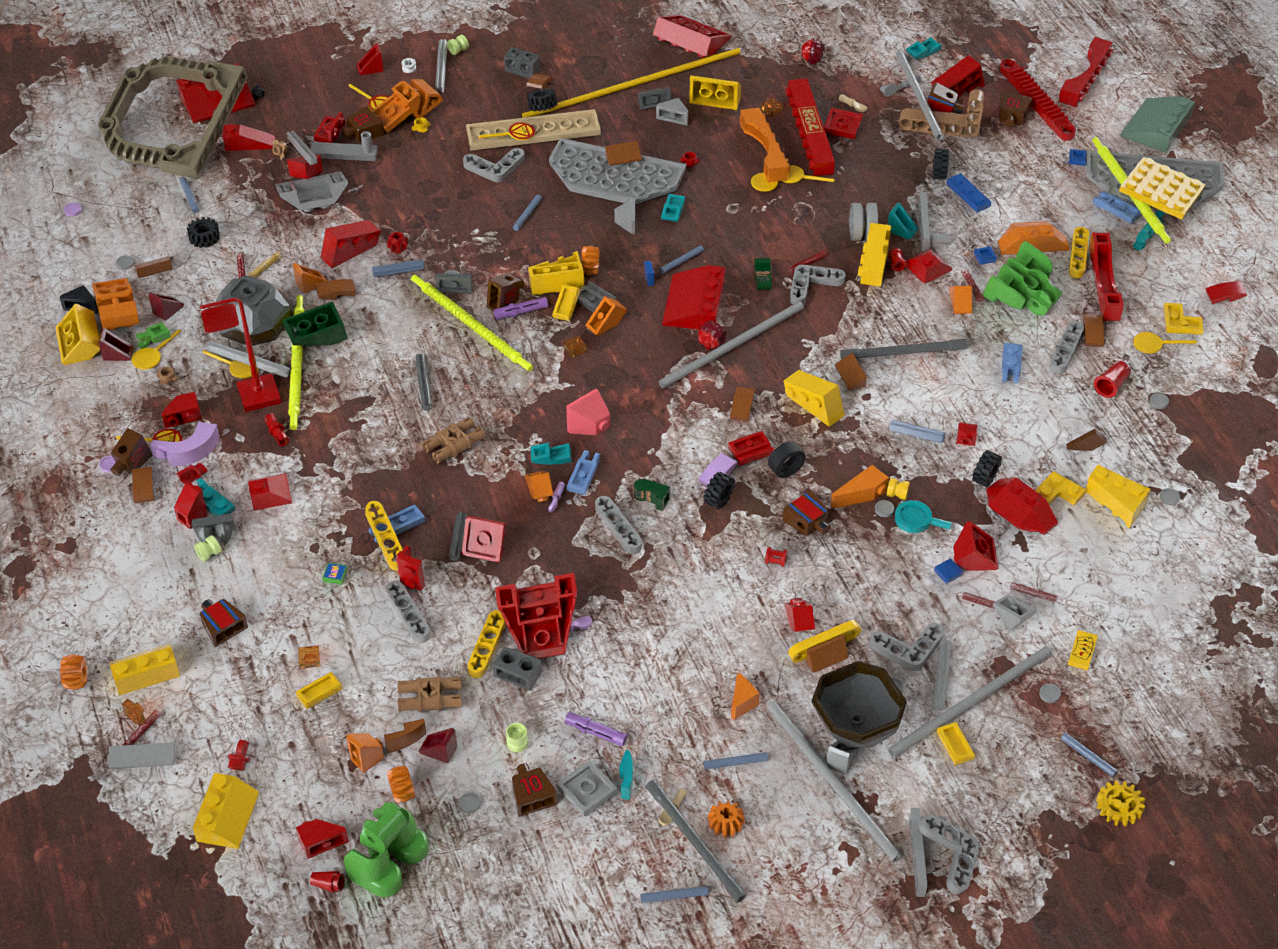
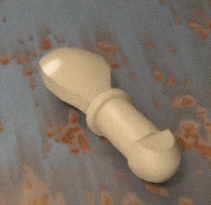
M846 95L839 96L840 102H844L851 107L854 106L855 110L859 112H866L868 110L867 106L856 102L855 99L848 98Z
M684 789L678 790L672 800L678 809L683 799L687 796V792ZM663 810L659 817V823L667 826L673 820Z

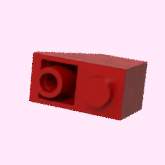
M195 392L176 396L161 413L165 428L202 420Z
M187 481L176 501L174 511L177 520L189 529L193 528L192 520L207 517L202 489Z
M802 598L790 599V602L785 603L791 630L799 632L815 629L813 607L810 603L802 600Z

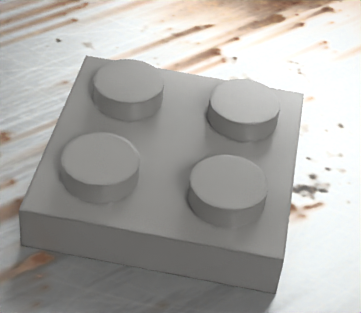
M591 760L557 783V789L583 816H586L618 793V788Z

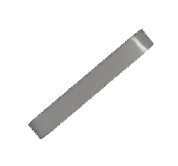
M1072 321L1068 324L1052 357L1050 365L1052 372L1062 374L1067 370L1083 335L1084 325L1081 322ZM1065 340H1073L1074 343H1068ZM1061 351H1066V352H1068L1069 354H1068V355H1063V354H1061L1060 352H1061Z
M598 497L595 500L597 514L627 553H639L642 549L641 537L610 497ZM610 516L618 517L616 521H611L608 518ZM627 529L628 532L625 534H621L618 532V530Z
M399 581L389 582L386 585L387 597L411 637L417 643L427 642L431 636L429 625L406 588ZM394 589H395L396 591H399V596H398V597H397V594L395 593ZM401 602L409 603V605L404 608L398 606ZM410 616L418 617V619L413 622L407 620V618ZM419 627L424 634L418 633L417 628Z

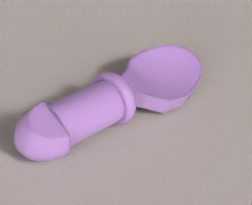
M559 482L553 492V501L548 508L550 513L557 508L558 500L561 498L565 488L564 482Z
M590 616L578 618L571 623L570 631L572 632L574 628L587 629L592 624V618Z

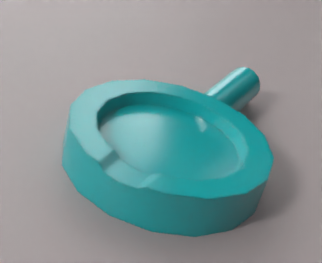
M904 501L895 510L897 526L908 533L923 532L930 525L949 530L951 528L952 522L933 518L930 508L920 501Z

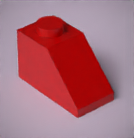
M320 819L306 821L296 827L299 842L307 859L349 842L345 827Z

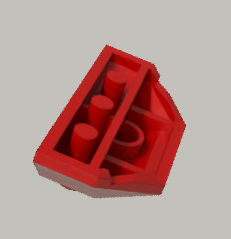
M1017 477L998 479L986 489L989 508L1017 529L1039 532V534L1045 535L1058 525V521L1046 498Z

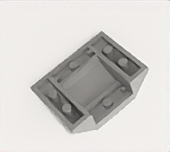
M340 171L314 176L309 179L278 183L275 186L282 199L299 210L309 212L313 211L316 207L324 209L331 207V204H335L348 185V182Z

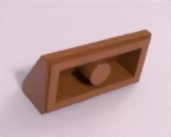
M637 141L605 147V156L609 166L642 160Z
M169 256L134 265L138 278L173 269Z
M853 353L835 364L849 391L866 387L867 377Z
M840 635L807 650L806 663L812 672L820 671L848 658L845 637Z

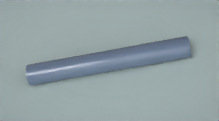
M181 177L179 180L193 213H198L199 208L185 177Z
M537 194L513 225L515 231L520 229L541 201L542 197Z
M701 245L661 267L660 272L662 274L667 273L704 252V248Z
M1067 733L1062 735V741L1111 777L1117 774L1118 770Z
M767 752L708 760L703 761L704 770L762 762L768 761Z
M704 886L640 894L641 903L706 896L708 895V888Z

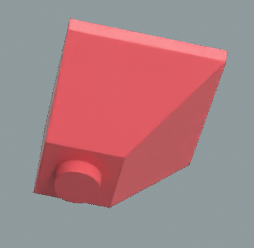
M597 389L592 390L566 406L567 432L570 434L598 435L611 427L610 412Z

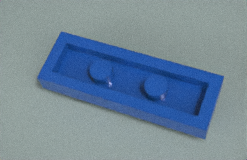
M961 173L947 179L946 184L977 213L991 207V201Z

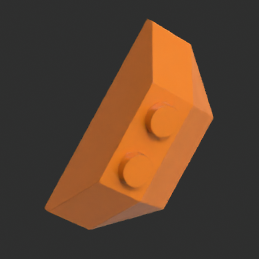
M1048 221L1012 223L998 240L1001 255L1017 254L1024 241L1029 242L1041 252L1070 250L1067 237Z

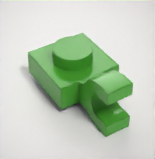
M162 322L145 328L146 332L136 334L140 341L137 343L140 349L147 347L150 341L157 343L171 337L170 331Z

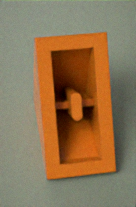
M297 263L293 264L295 283L304 294L316 289V284L327 281L320 271Z
M972 286L949 287L954 314H972Z
M737 673L731 719H737L759 705V692L741 673Z

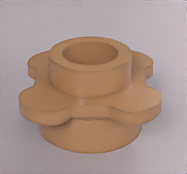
M277 139L274 140L273 154L280 156V158H285V154L288 152L287 144L284 141L278 142Z
M168 366L161 368L156 374L163 385L178 379V375L174 374V369Z

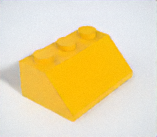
M690 76L689 103L737 110L741 98V85L739 82Z
M75 304L55 327L61 362L64 365L91 360L100 351L98 343L99 333L94 311Z
M170 643L109 662L119 695L180 677Z
M214 773L193 825L196 841L239 849L258 799L259 791L236 776Z

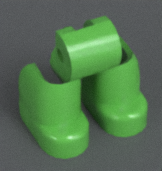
M1024 241L1015 259L1010 257L1007 263L1001 267L998 276L990 277L983 296L993 303L1000 300L1015 309L1022 310L1026 306L1032 313L1042 316L1058 301L1063 292L1049 283L1053 266L1048 256L1029 242Z
M392 801L386 802L381 808L374 809L373 817L379 819L377 822L366 820L363 824L364 828L360 835V843L368 848L370 858L355 849L348 852L344 858L348 879L380 897L395 895L402 886L401 870L396 863L390 860L389 854L404 863L416 864L426 858L429 852L426 834L417 828L412 814Z

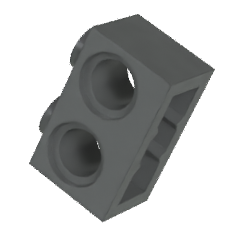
M511 47L504 56L505 72L530 78L533 74L540 72V55Z
M506 646L503 647L492 664L494 677L529 691L542 673L541 660Z

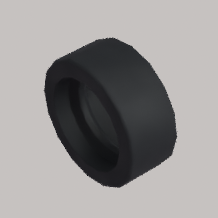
M792 441L786 442L778 446L771 453L768 459V466L777 477L787 478L795 474L803 466L806 455L797 443Z

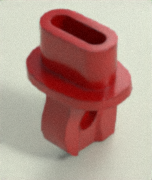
M199 462L196 465H188L189 467L182 469L176 475L183 484L187 481L192 483L196 478L202 479V475L207 473L208 470Z
M239 740L235 754L228 755V759H230L229 769L244 771L246 763L250 762V759L246 757L249 746L248 741Z

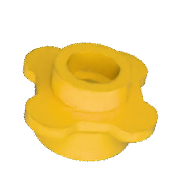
M422 117L414 120L412 130L422 133L427 132L430 122Z

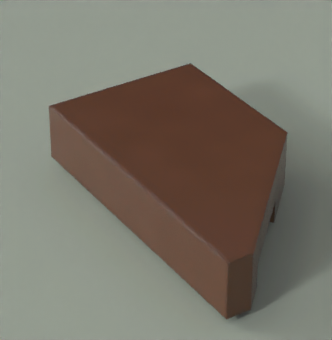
M1095 428L1066 445L1068 450L1093 451L1106 444L1107 438Z

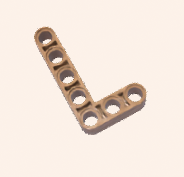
M978 89L970 92L966 115L932 111L942 134L976 137L980 130L984 93ZM905 108L900 112L899 127L901 129L933 133L922 110Z

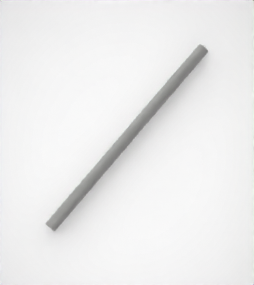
M899 50L896 52V56L935 139L940 141L944 137L904 52Z
M797 302L659 380V385L663 389L777 325L803 310V303Z
M1046 646L906 736L888 748L889 754L893 758L937 730V728L945 725L1051 655L1050 649Z
M775 700L770 701L767 704L768 710L892 862L898 861L901 858L898 850Z

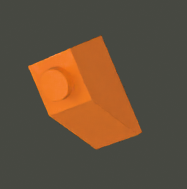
M604 296L585 326L599 336L618 325L627 309L617 300Z
M540 471L525 475L531 497L537 499L538 502L549 500L548 496L553 495L549 472Z
M349 733L346 736L350 759L363 773L384 759V746L378 738L374 739L369 733Z

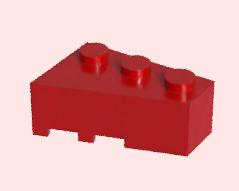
M970 55L961 59L957 64L931 82L932 87L937 82L958 94L957 98L961 97L962 93L966 91L970 93L974 90L973 88L985 86L981 64Z
M369 220L326 228L320 258L330 268H334L377 246L380 230Z

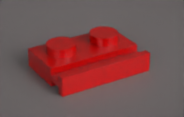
M763 431L728 442V448L735 459L739 461L740 466L768 457L775 450L771 447V443Z

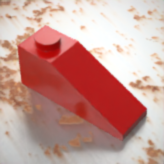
M240 124L223 125L222 137L225 151L273 149V141L276 140L275 135Z

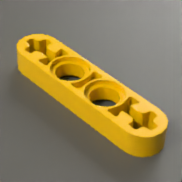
M1076 227L1073 232L1068 271L1069 275L1073 278H1081L1085 273L1089 230L1085 227Z
M371 501L365 508L366 518L388 566L392 570L398 571L397 562H393V553L396 552L395 555L397 557L398 552L403 549L382 504L378 501ZM371 508L377 510V519L374 512H371ZM383 523L387 526V529L379 531L376 526ZM392 540L395 545L392 548H387L384 542Z
M499 610L489 613L468 661V673L473 678H481L486 674L506 627L505 620ZM497 619H500V620L497 621L496 627H495V626H494V621H496ZM488 633H494L496 635L493 639H488L485 637ZM481 649L489 650V653L481 655L478 652ZM478 661H480V667L475 670L474 668L477 667Z
M855 620L847 621L794 644L788 650V655L794 663L806 660L808 649L840 635H843L845 642L856 638L862 629Z

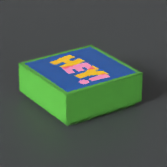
M328 562L322 577L323 582L342 585L348 570L347 565Z

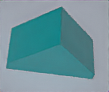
M899 202L896 203L888 216V225H891L890 233L909 240L917 232L918 227Z

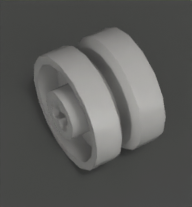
M851 203L849 215L851 241H860L863 237V230L867 240L870 223L878 224L877 204L866 203L863 213L861 203Z

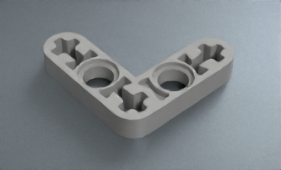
M514 148L496 164L477 155L468 154L463 158V165L465 169L493 182H502L524 162L525 153L520 148Z
M810 265L797 266L790 293L791 304L794 305L799 301L805 304L809 283L831 286L843 285L846 277L845 272L834 268ZM816 274H823L824 276L817 277ZM797 284H803V285H805V286H803V287H798V286H796V285H797Z
M938 623L929 624L912 647L884 632L876 631L870 636L869 646L873 651L901 666L917 671L923 667L940 644L944 636V628ZM937 632L931 639V633ZM927 644L930 648L927 650H923L919 647V645ZM899 648L902 652L895 654L891 649ZM918 654V661L915 660L914 662H912L911 660H914Z
M932 814L926 815L918 823L919 831L927 838L954 851L946 885L953 894H961L970 885L979 843L974 836ZM944 831L951 833L953 841L945 837ZM966 843H968V848L970 849L966 853H964L967 850ZM959 859L965 861L967 869L960 867Z

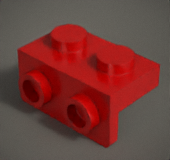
M339 112L336 118L325 116L313 136L315 142L334 143L338 139L340 131L344 129L346 124L343 112Z
M406 545L402 551L398 552L396 557L400 582L410 589L422 591L425 586L422 561L411 557L410 546Z

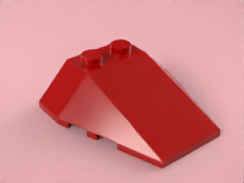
M575 573L554 576L555 582L519 589L515 584L495 587L497 607L521 653L534 656L537 659L566 654L577 598Z

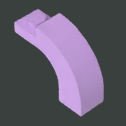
M198 422L195 432L188 439L180 442L152 440L150 446L153 457L168 460L170 466L189 465L203 459L211 453L219 440L217 424Z

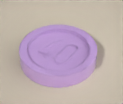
M69 203L64 207V212L67 216H77L82 211L81 205L78 203Z
M106 456L101 459L100 468L104 472H111L110 469L116 462L112 456Z

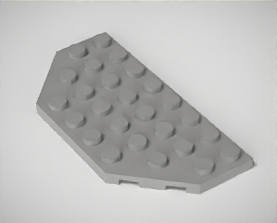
M563 138L559 139L549 158V164L569 191L622 203L635 198V204L676 191L686 171V164L641 155V161L609 166L605 156V147Z
M1087 151L1086 178L1107 193L1115 195L1129 204H1134L1130 196L1119 191L1121 184L1098 152ZM1111 153L1127 176L1130 175L1141 159L1145 157L1154 160L1158 164L1166 165L1176 172H1182L1187 177L1201 181V183L1205 184L1204 190L1192 207L1221 191L1224 186L1222 162Z

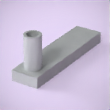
M370 132L361 133L362 145L312 142L310 150L314 155H321L322 159L376 161L378 146L372 145Z
M920 192L918 210L922 251L928 250L930 244L950 245V234H930L927 192Z
M911 808L909 827L916 897H925L927 877L923 836L918 828L919 821L924 817L920 816V808ZM938 817L947 822L946 817Z

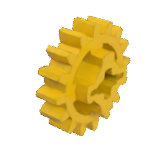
M1115 780L1113 786L1108 782L1105 788L1101 787L1096 799L1098 802L1096 808L1101 809L1100 816H1108L1107 822L1114 820L1116 826L1119 822L1127 826L1128 821L1135 824L1136 819H1141L1145 809V805H1143L1145 798L1140 797V790L1134 791L1135 785L1128 787L1126 781L1119 785L1118 781Z

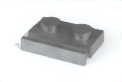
M589 281L587 286L584 285L580 288L577 303L594 312L604 296L615 300L616 297Z

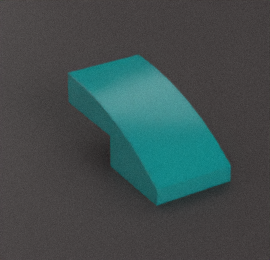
M930 37L922 43L919 41L906 48V52L915 59H921L941 50V45Z
M668 194L661 219L678 222L684 207L685 196Z
M549 442L530 446L532 463L553 465L572 462L569 443L550 447Z
M625 750L619 766V779H623L621 798L630 800L633 788V761L630 750Z

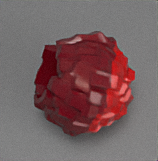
M817 38L808 40L802 45L801 55L807 63L811 65L816 64L823 57L825 44Z
M709 320L701 325L698 331L699 343L707 350L718 348L725 343L727 332L722 331L723 327L720 324Z

